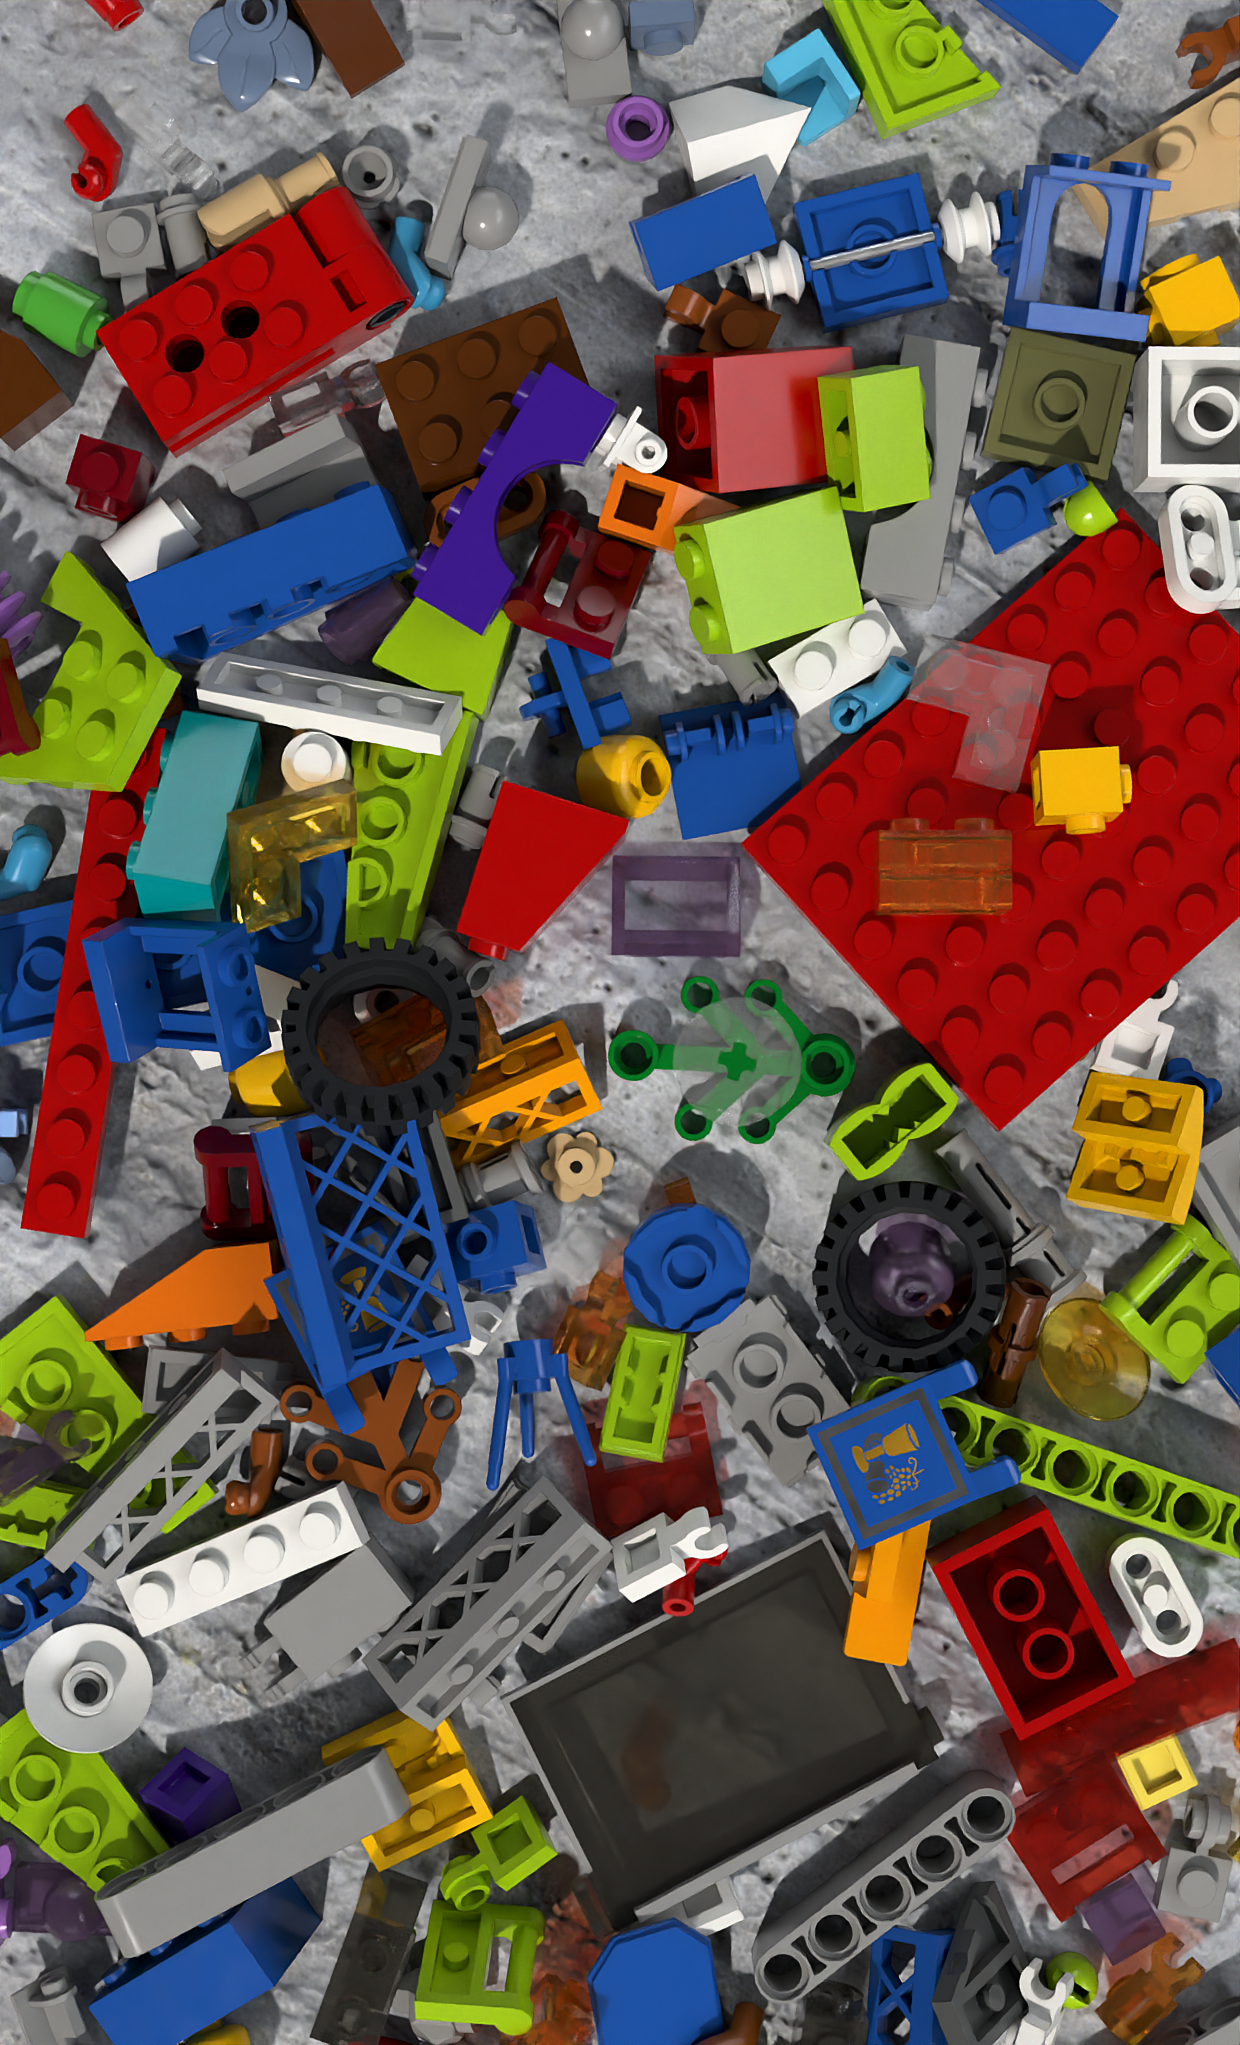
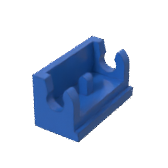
M753 172L735 178V181L647 217L642 216L628 222L647 280L658 292L777 243L756 176Z

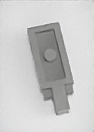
M149 1345L141 1412L160 1414L218 1351ZM230 1353L279 1395L282 1389L289 1383L302 1381L312 1386L316 1395L323 1397L314 1378L292 1375L293 1362L278 1360L277 1357ZM240 1385L216 1410V1418L244 1416L258 1400ZM303 1391L294 1392L287 1399V1408L308 1409L311 1397ZM279 1404L260 1424H271V1420H286Z

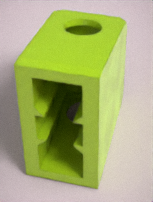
M416 597L379 647L372 662L378 670L414 688L462 697V710L473 712L479 720L485 722L490 713L515 624L506 617L503 610H500L487 634L481 636Z

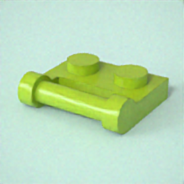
M1187 1214L1184 1226L1172 1224L1170 1227L1173 1233L1118 1293L1111 1290L1098 1305L1106 1316L1176 1383L1184 1384L1206 1360L1204 1353L1225 1339L1240 1322V1271L1237 1269L1229 1253L1212 1237L1208 1229L1190 1214ZM1192 1250L1202 1261L1156 1312L1145 1321L1137 1309Z
M433 1900L414 2001L415 2019L495 2025L499 2031L513 2036L527 2033L532 2028L535 2006L530 1999L536 1947L543 1941L545 1935V1915L534 1907L483 1903L469 1911H460L456 1909L455 1905L448 1904L445 1900ZM494 1937H505L511 1941L504 1992L486 1990Z

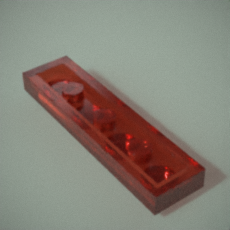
M1235 1638L1134 1678L1136 1683L1022 1741H1019L1013 1728L999 1733L1025 1798L1240 1711V1648Z

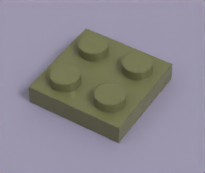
M1012 326L1006 340L980 457L1045 472H1051L1066 463H1069L1070 466L1078 463L1086 481L1090 480L1092 483L1104 485L1108 480L1137 355Z

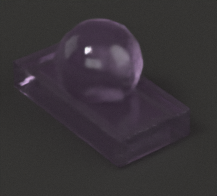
M19 1862L15 1868L12 1932L51 1933L55 1939L68 1943L84 1940L91 1935L113 1936L93 1898L96 1892L89 1888L85 1881L65 1865L49 1862Z

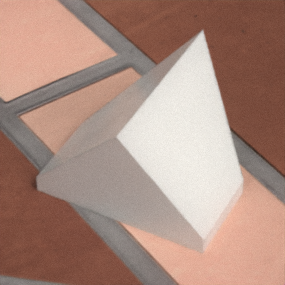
M730 85L668 102L669 113L693 197L735 181V178L753 172L766 204L812 107Z

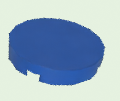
M674 1203L651 1212L634 1228L624 1249L623 1280L631 1302L648 1321L661 1327L666 1326L670 1329H680L682 1332H698L720 1324L739 1307L749 1283L751 1259L741 1232L725 1214L703 1204Z

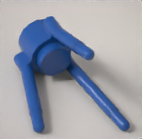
M531 1339L503 1343L504 1358L497 1359L499 1382L488 1459L487 1488L494 1491L499 1487L512 1387L513 1395H519L522 1454L524 1457L530 1458L534 1455L533 1394L551 1392L550 1379L556 1380L585 1464L590 1467L594 1466L597 1458L569 1376L568 1354H555L554 1339Z

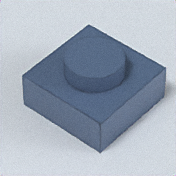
M642 0L629 2L628 28L631 51L645 49V52L649 55L665 56L682 50L683 45H694L695 12L693 0Z

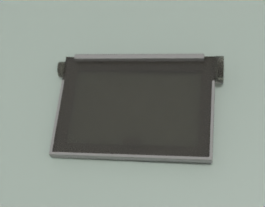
M820 1528L696 1593L694 1597V1610L689 1615L678 1617L662 1611L500 1696L501 1702L586 1870L585 1873L570 1880V1884L582 1912L598 1941L638 1920L640 1923L648 1920L919 1774L918 1770L939 1759L933 1746L944 1741L942 1732L927 1706L915 1711L893 1665L848 1657L843 1653L842 1647L853 1586L824 1529Z

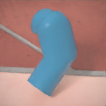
M396 217L387 254L415 298L411 308L421 307L424 310L433 311L444 300L445 285L440 277L431 276L427 267L419 259L426 225L413 218Z
M890 656L874 681L847 689L832 700L829 707L832 726L841 733L852 734L859 729L872 727L894 708L915 677L916 671L914 667L898 656Z
M26 824L14 831L12 836L13 844L3 868H0V902L31 893L41 885L52 858V845L47 838L46 831L42 827Z

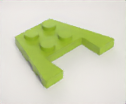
M65 551L40 602L82 623V626L73 644L65 652L62 665L43 701L38 705L33 714V720L37 724L41 736L39 749L21 756H16L12 752L1 756L0 780L13 785H28L29 782L47 783L57 788L122 792L182 675L169 660L155 656L143 628L129 618L121 608L122 603L95 577L93 568L87 562L68 551Z

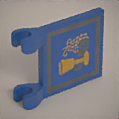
M379 1219L355 1231L350 1240L381 1256L390 1240ZM336 1242L325 1247L327 1255H329ZM345 1247L332 1270L335 1285L357 1297L376 1263ZM395 1252L390 1262L405 1270L397 1252ZM286 1268L266 1277L263 1281L339 1429L344 1435L361 1429L365 1425V1419L346 1384L348 1382L323 1389L314 1375ZM385 1269L367 1303L397 1319L414 1286L411 1282ZM339 1297L345 1319L353 1304ZM420 1300L407 1325L425 1335L435 1333L437 1331ZM362 1310L348 1334L354 1356L379 1349L392 1326ZM402 1332L395 1344L414 1338ZM445 1347L419 1355L435 1384L443 1385L458 1375V1371ZM370 1370L348 1376L349 1382Z
M958 1359L923 1377L806 1428L859 1551L978 1498L1009 1488L1021 1480V1473L1016 1462L1008 1455H1001L968 1472L937 1400L975 1386L978 1382V1376L973 1365L966 1359Z

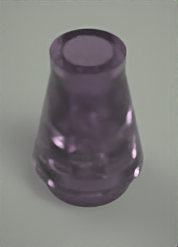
M389 575L379 584L325 612L326 620L318 626V633L332 654L345 665L352 666L359 659L368 661L409 608L413 599L402 583L394 576Z

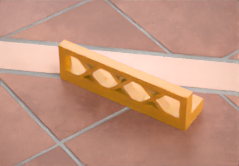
M561 1019L479 1055L476 1074H471V1086L464 1097L456 1093L455 1107L446 1115L442 1114L438 1109L437 1112L445 1137L462 1139L458 1148L450 1152L457 1172L462 1169L463 1165L469 1162L477 1165L511 1150V1143L522 1140L525 1144L603 1108L582 1064L564 1020ZM575 1080L582 1093L558 1105L545 1102L550 1091ZM504 1111L520 1113L515 1124L502 1130L487 1128L489 1121L495 1115ZM369 1206L370 1211L375 1210L373 1207Z

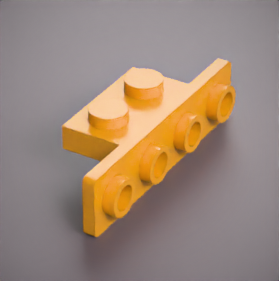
M942 1411L948 1424L949 1416L947 1412ZM931 1520L860 1551L856 1542L854 1543L848 1570L849 1580L854 1581L842 1647L843 1653L848 1657L897 1666L906 1664Z

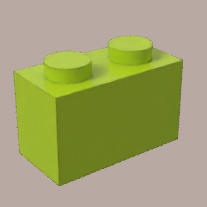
M880 365L817 377L828 487H838L842 510L868 512L931 499L929 478L932 472V460L926 447L923 417L926 407V394L920 381L919 366Z

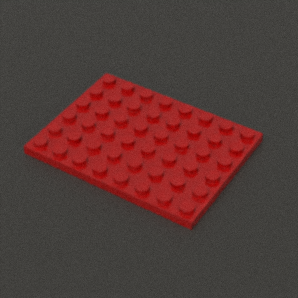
M1122 507L1114 513L1118 520L1116 524L1100 534L1088 536L747 837L740 846L996 1132L1001 1131L1240 917V635L1217 610L1205 614H1196L1183 609L1173 600L1166 584L1161 549ZM1119 746L1120 764H1129L1131 770L1132 797L1130 803H1123V812L1111 822H1105V831L1091 834H1067L1065 824L1035 826L1030 762L1039 751Z

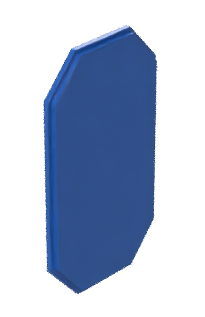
M674 1917L612 1936L586 1975L598 2045H696L707 2038L725 2032L710 1939Z

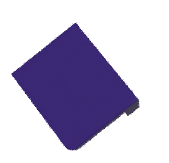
M186 1747L140 1791L150 1819L172 1848L242 1812L229 1775Z

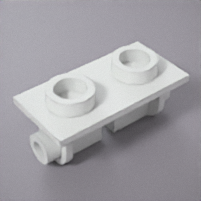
M637 406L628 414L627 418L616 413L594 450L603 456L596 468L597 471L602 473L611 463L615 466L618 463L634 468L641 473L652 474L664 465L667 459V448L664 441L636 422L643 410L642 408Z

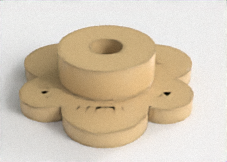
M581 1132L576 1138L567 1133H559L554 1135L548 1142L547 1153L550 1159L543 1162L541 1174L546 1180L554 1181V1194L563 1202H574L583 1193L589 1197L599 1195L603 1190L601 1178L608 1176L613 1170L614 1158L612 1154L605 1148L596 1147V1137L590 1132ZM573 1161L581 1162L583 1168L580 1172H573L570 1165Z

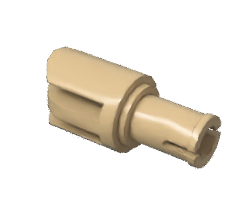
M319 151L312 158L274 180L268 175L263 177L261 173H257L201 206L197 210V214L211 244L215 248L217 256H220L288 213L293 218V215L306 203L321 193L335 187H340L338 178L325 155Z

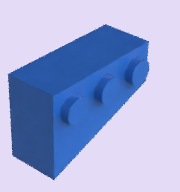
M289 1877L142 1954L138 1958H121L102 1975L101 1979L106 1985L89 2004L88 2008L114 2045H176L275 1987L322 1920L293 1878Z

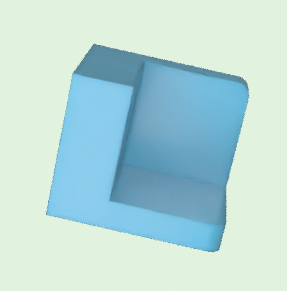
M819 28L764 64L761 86L768 96L812 107L796 139L801 146H808L856 114L861 95L860 91Z

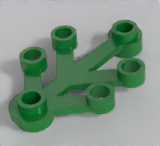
M704 976L690 978L684 983L680 993L681 1002L688 1011L700 1014L729 1047L655 1044L648 1034L639 1030H628L617 1035L611 1042L608 1050V1061L611 1069L617 1076L628 1081L645 1079L651 1075L654 1069L728 1073L697 1102L686 1103L677 1110L674 1117L676 1131L682 1138L689 1141H698L705 1138L711 1131L713 1121L764 1075L791 1076L762 1106L754 1105L747 1107L738 1117L737 1129L744 1140L752 1144L765 1143L774 1135L776 1125L810 1094L827 1097L843 1091L851 1082L856 1067L853 1051L843 1039L828 1033L813 1035L783 1002L782 992L778 985L767 979L756 980L748 985L743 996L744 1005L752 1015L766 1017L792 1050L765 1049L719 998L716 984ZM695 983H704L711 989L712 998L705 1007H695L688 1000V990ZM759 986L769 987L775 995L773 1006L766 1011L756 1009L751 1002L752 992ZM629 1043L640 1044L646 1053L644 1062L635 1068L626 1066L621 1060V1051ZM821 1052L830 1054L835 1063L833 1072L826 1077L815 1075L811 1068L813 1057ZM693 1109L701 1111L706 1120L704 1128L696 1134L687 1133L681 1126V1119L684 1113ZM752 1113H762L768 1119V1129L762 1136H750L745 1130V1120Z

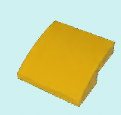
M1091 1071L1071 1129L1085 1138L1065 1198L1080 1207L1184 1226L1194 1191L1201 1153L1204 1117L1203 1090L1196 1085Z
M398 1709L321 1746L322 1760L325 1766L328 1767L359 1750L381 1744L384 1746L412 1803L411 1808L398 1820L361 1839L378 1872L493 1818V1811L449 1716L431 1732Z

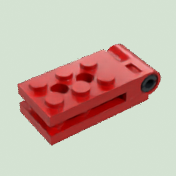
M340 186L327 190L310 200L296 213L294 220L290 213L95 332L161 440L174 457L177 458L391 327L390 323L410 309L415 302V298L348 188ZM246 320H256L259 322L257 330L251 336L242 339L232 337V333L239 323ZM191 353L204 354L202 363L191 372L178 371L181 360Z

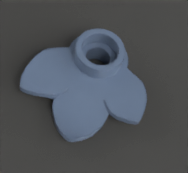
M226 0L223 7L204 13L192 29L189 39V60L205 65L218 64V78L221 89L228 101L240 112L246 111L255 105L270 88L274 78L298 90L307 91L310 89L315 68L313 46L308 34L297 24L289 20V8L286 0H262L266 5L267 15L263 22L256 25L250 24L245 18V7L252 0Z

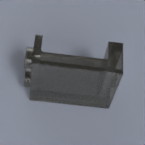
M369 1862L328 1974L309 2036L310 2038L329 2045H378L416 1939L414 1925L427 1892V1882L388 1868L378 1872L374 1863Z

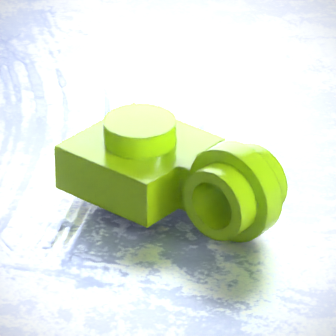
M521 1795L495 1814L492 1819L473 1830L471 1834L480 1853L475 1857L472 1855H461L450 1860L441 1871L440 1890L448 1904L455 1905L456 1909L460 1911H469L479 1907L489 1898L491 1893L489 1886L492 1878L498 1886L507 1892L558 1855L534 1805Z

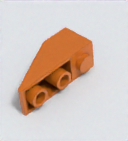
M617 463L597 527L600 533L674 556V548L677 542L673 527L737 509L740 506L680 483L649 473H641L634 468Z
M277 1239L246 1240L210 1246L84 1332L85 1342L104 1340L106 1350H120L144 1345L143 1335L168 1332L169 1342L178 1343L207 1338V1327L231 1325L232 1335H247L271 1330L270 1320L280 1318L281 1314L263 1279L281 1270Z

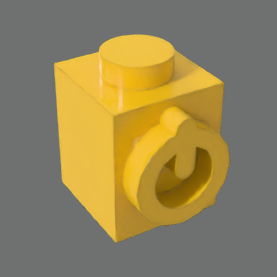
M1197 253L1186 255L1161 267L1140 281L1145 293L1136 304L1139 310L1136 314L1150 315L1146 341L1144 342L1147 347H1218L1221 345L1218 336L1231 331L1240 321V300L1220 256L1201 263Z

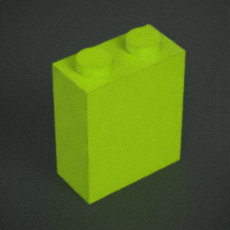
M837 486L803 489L673 527L677 542L674 548L675 564L680 575L686 581L692 606L689 613V623L695 639L701 645L703 654H736L865 613Z

